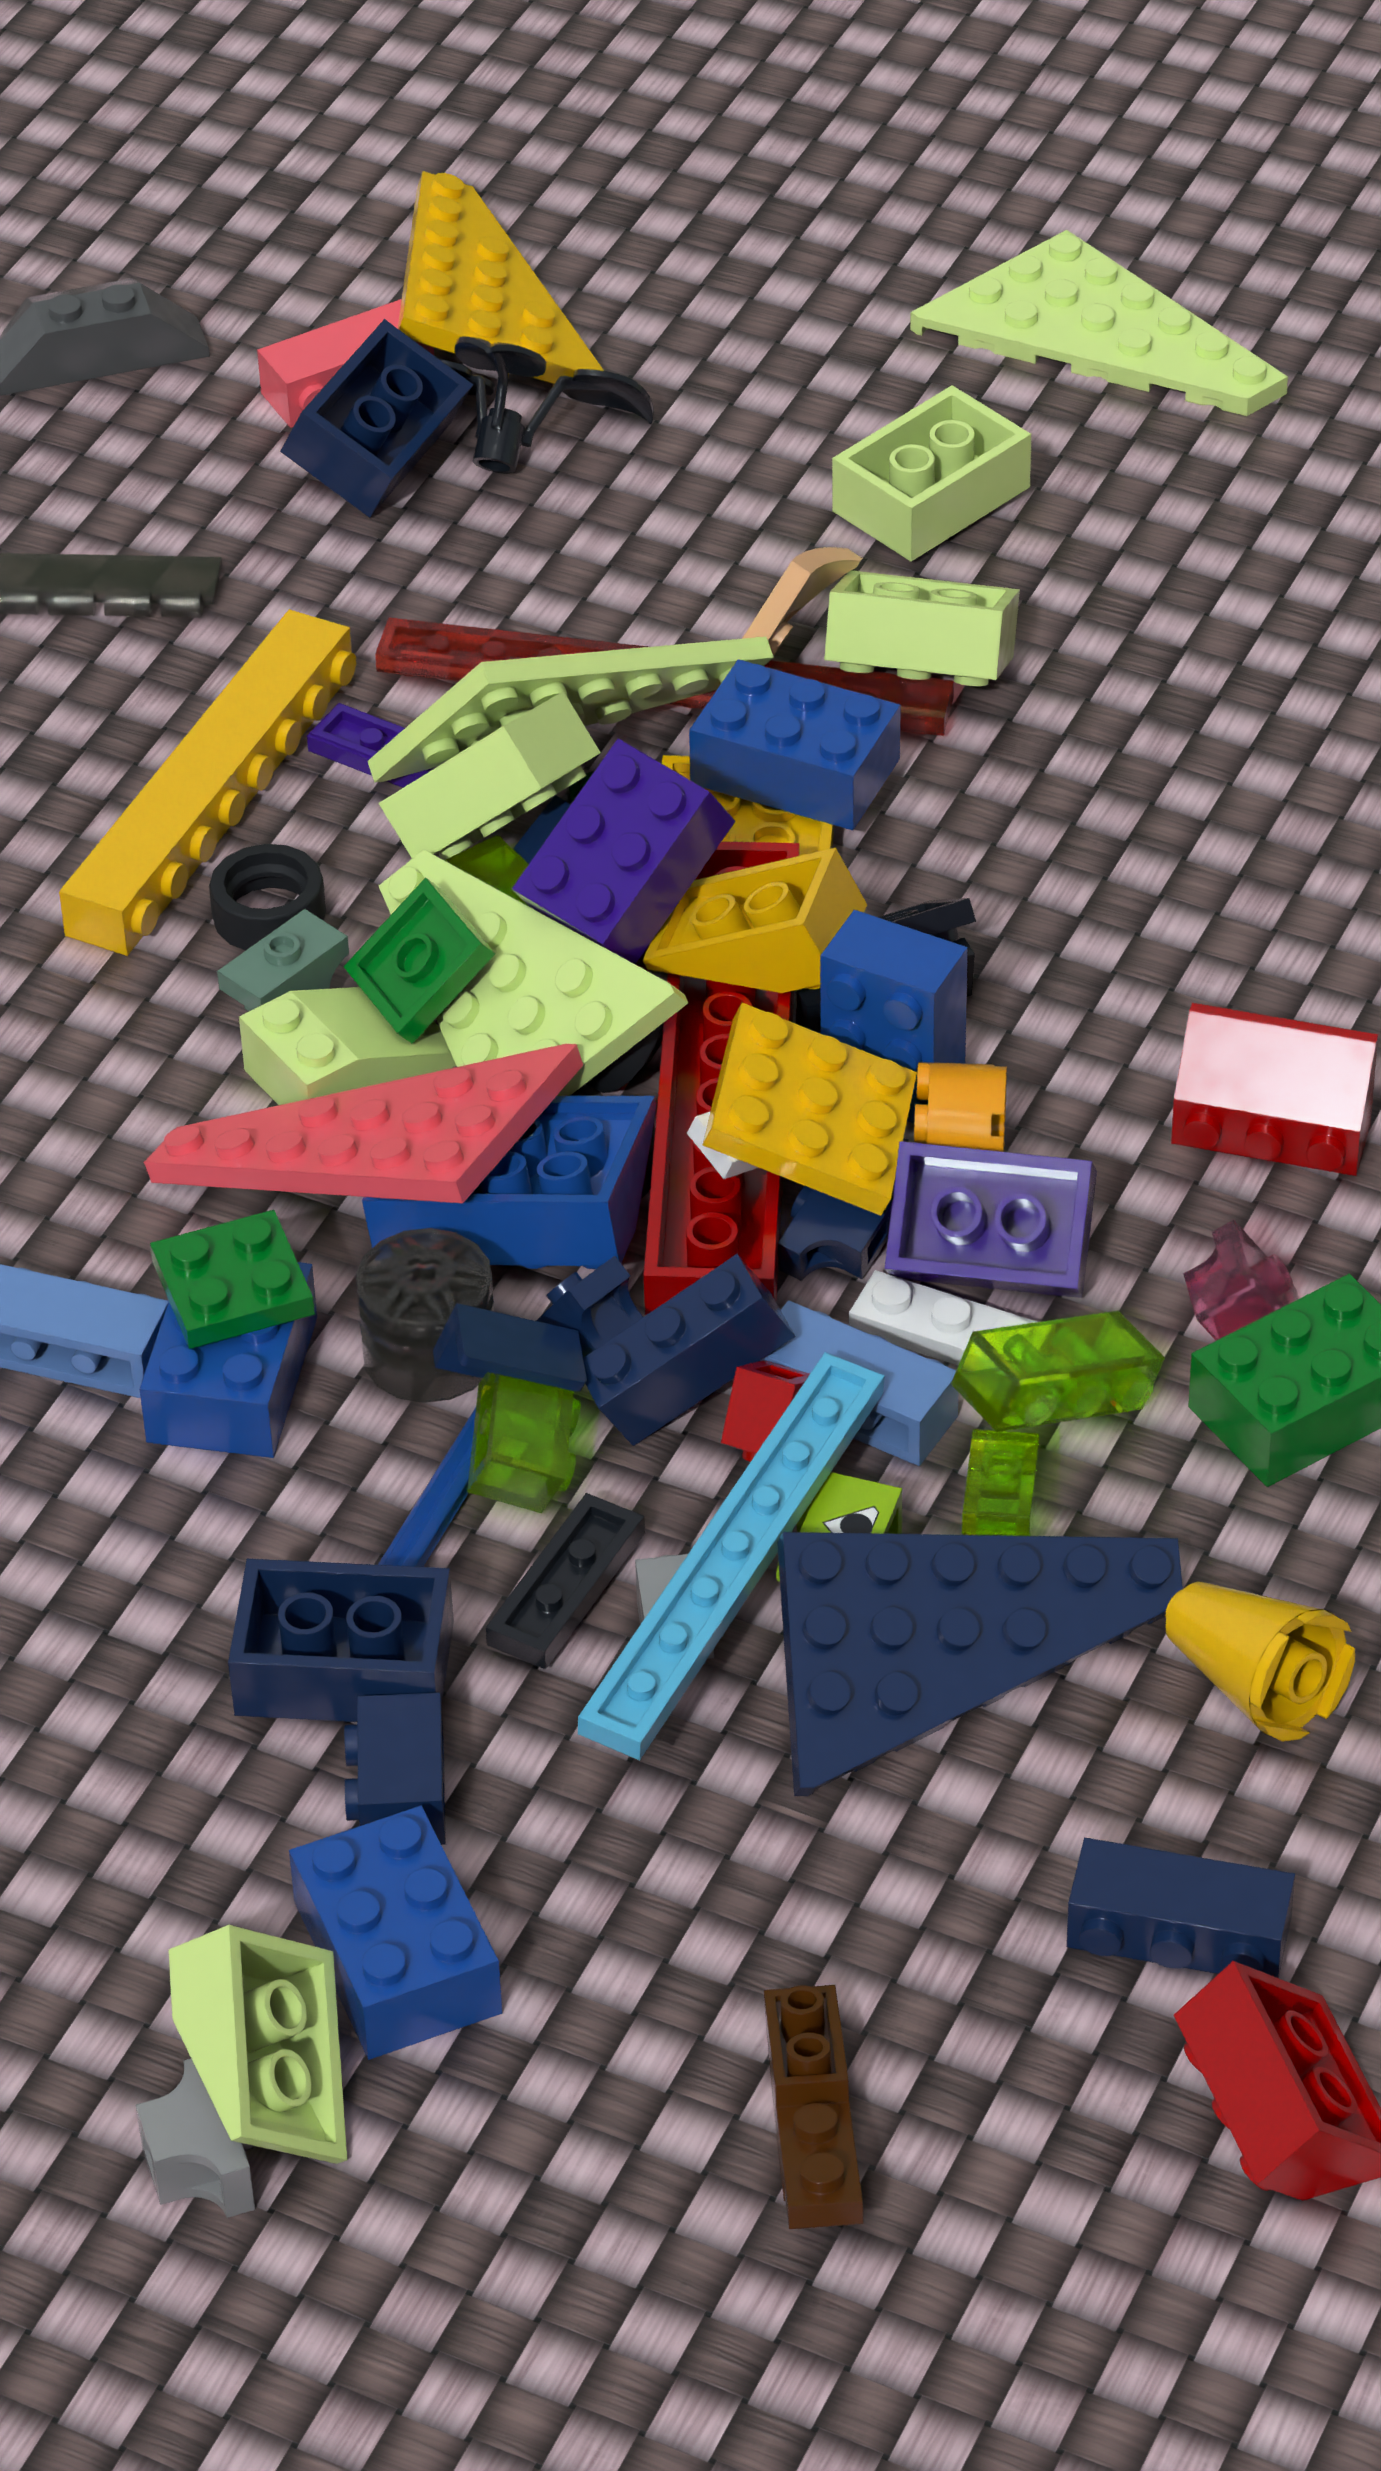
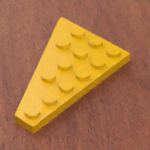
M423 171L416 190L398 329L416 342L455 353L454 347L457 339L463 336L484 339L491 344L497 342L509 343L530 349L540 354L547 364L545 373L533 378L555 384L560 376L573 377L574 371L577 369L604 371L474 187L464 184L461 179L451 174L437 173L435 175Z

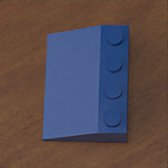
M556 1096L463 1204L363 1197L362 1204L375 1263L401 1264L409 1268L424 1265H462L466 1268H479L486 1265H522L529 1269H538L546 1266H583L588 1269H597L613 1256H616L620 1263H622L636 1231L657 1107L655 1096Z

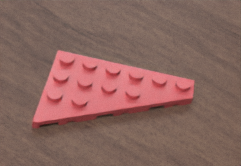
M562 1044L180 1126L170 1131L164 1137V1141L144 1161L151 1183L463 1204L582 1068L583 1062L577 1044Z

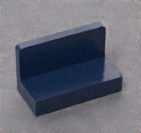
M456 1303L433 1349L435 1368L557 1395L560 1388L580 1392L587 1381L578 1330Z

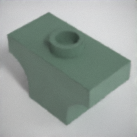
M304 909L217 971L219 989L243 1004L247 1011H251L289 991L330 989V982L336 968L349 955L348 936Z

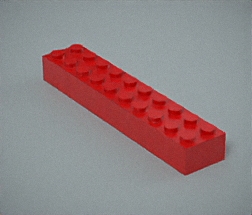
M721 842L695 880L800 856V844ZM668 973L667 982L685 994L688 1004L666 1020L663 1028L644 1264L645 1316L736 1254L743 1259L776 1301L779 1266L778 1242L781 1231L784 1177L761 1168H756L723 1179L687 1132L696 1116L711 1111L732 1021L741 1003L743 1002L765 1012L776 1014L785 1020L793 1022L794 991L778 993Z

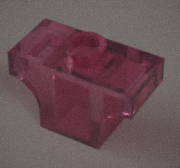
M1235 1220L1212 1232L1216 1245L1212 1255L1200 1265L1183 1273L1196 1320L1215 1340L1299 1299L1291 1275L1279 1256L1273 1254L1267 1257Z

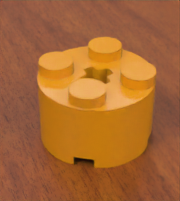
M918 1062L917 1099L928 1100V1105L915 1104L914 1142L1004 1152L1007 1066Z

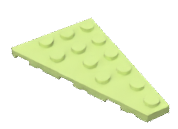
M1068 230L1059 233L910 313V330L917 335L922 336L925 330L932 329L957 335L958 345L974 349H988L994 354L1034 364L1038 361L1039 356L1070 363L1071 373L1086 377H1101L1107 382L1150 392L1153 384L1186 392L1185 401L1199 405H1214L1224 411L1244 416L1256 412L1287 394L1288 376Z
M767 637L481 662L367 762L374 783L438 767L502 726L563 691L584 726L595 723L602 725L616 723L638 711L717 690L738 659L764 666L774 656Z
M422 850L379 885L389 912L392 914L426 877L441 888L496 953L436 1018L457 1067L562 1044H577L583 1066L557 1095L570 1096L688 1004L685 994L670 983L426 850Z

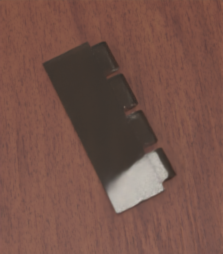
M0 553V614L38 615L41 607L40 602H47L49 615L95 616L96 603H104L105 616L151 617L153 604H160L161 617L202 618L203 605L215 604L222 570V558Z

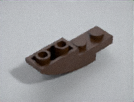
M800 1985L791 1988L764 1990L774 2117L783 2199L786 2201L789 2229L863 2224V2199L849 2105V2080L836 1986Z

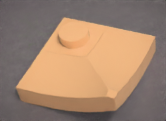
M837 547L815 548L796 556L785 570L742 639L767 637L772 654L775 655L793 629V626L788 623L789 620L826 587L855 569L863 558L848 548Z

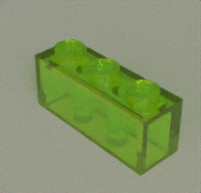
M1119 1311L973 1331L951 1385L996 1432L1142 1410L1145 1402L1153 1392L1154 1382L1165 1357Z

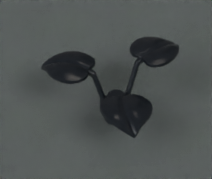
M466 336L457 339L454 352L460 361L475 369L497 371L498 373L494 408L490 409L488 416L486 395L494 393L495 384L480 375H473L472 371L462 364L441 360L473 384L468 395H476L478 426L475 435L477 443L473 463L491 472L510 474L516 471L521 445L531 447L534 433L561 392L577 401L634 413L648 421L650 425L653 421L654 407L650 395L636 381L612 372L577 369L574 371L573 377L560 376L525 428L521 424V414L505 408L509 373L526 377L543 375L547 364L540 354L509 343L497 342L491 344L484 339Z

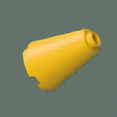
M1194 1582L1178 1591L1168 1603L1165 1614V1628L1169 1640L1261 1732L1282 1742L1299 1740L1308 1735L1310 1732L1301 1727L1306 1725L1316 1714L1327 1719L1336 1709L1349 1685L1355 1663V1648L1346 1643L1344 1630L1352 1631L1347 1622L1338 1618L1330 1611L1205 1582Z

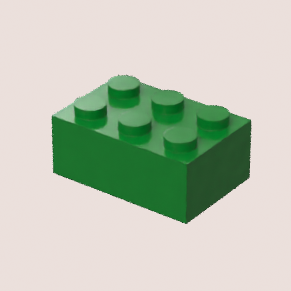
M1347 1274L1191 1353L1188 1407L1266 1487L1381 1429V1304L1355 1278Z

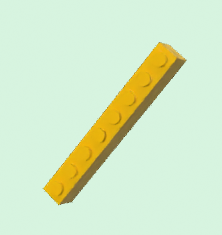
M290 609L284 614L60 889L59 896L65 936L128 956L142 937L148 936L153 931L161 913L172 899H177L181 896L188 879L202 862H207L211 858L216 844L230 826H235L239 823L246 806L259 790L262 791L268 786L276 768L287 755H292L296 751L303 734L315 720L318 721L323 717L330 700L342 686L350 683L356 669V656L352 653L350 627Z

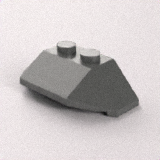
M132 278L27 297L0 335V396L210 357L209 347L197 316Z

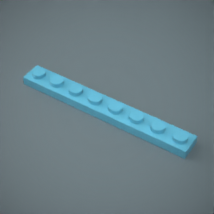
M825 1352L578 1716V1735L640 1761L778 1553L777 1541L783 1532H792L882 1396L884 1375Z

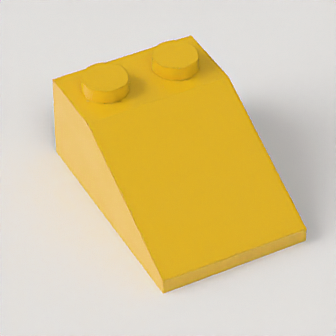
M837 848L694 880L651 941L643 962L648 970L778 993L803 988L819 989L820 955L853 910L864 913L867 903Z

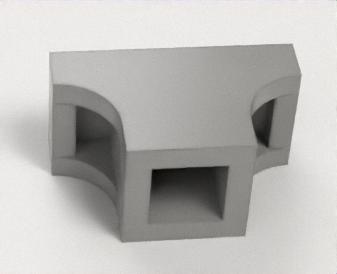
M192 2059L184 2060L182 2080L173 2091L163 2097L136 2104L142 2149L160 2205L184 2198L196 2197L207 2199L217 2204L224 2211L227 2218L255 2210L251 2173L245 2154L246 2150L253 2149V2145L231 2141Z

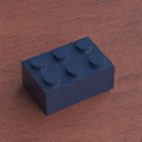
M384 319L301 412L280 452L370 518L448 428L473 384Z
M247 1558L228 1660L234 1716L357 1722V1696L438 1692L441 1694L442 1707L454 1624L450 1568Z

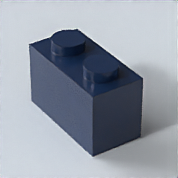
M440 1692L357 1696V1724L345 1725L346 1767L358 1766V1778L345 1779L346 1820H359L360 1826L422 1805L440 1844L446 1845L444 1732Z

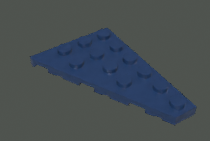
M783 1532L777 1541L794 1796H809L816 1789L852 1771L857 1772L873 1764L878 1758L892 1751L897 1752L943 1729L947 1723L981 1706L984 1708L1002 1699L1005 1694L1019 1687H1026L1070 1665L1075 1659L1107 1643L1112 1644L1128 1636L1136 1628L1144 1624H1152L1166 1617L1165 1614L1169 1601L1178 1591L1183 1589L1178 1538Z

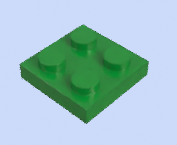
M425 877L343 967L397 1034L413 1044L496 953L441 888Z
M275 1210L150 1243L153 1265L189 1349L315 1315L313 1295Z

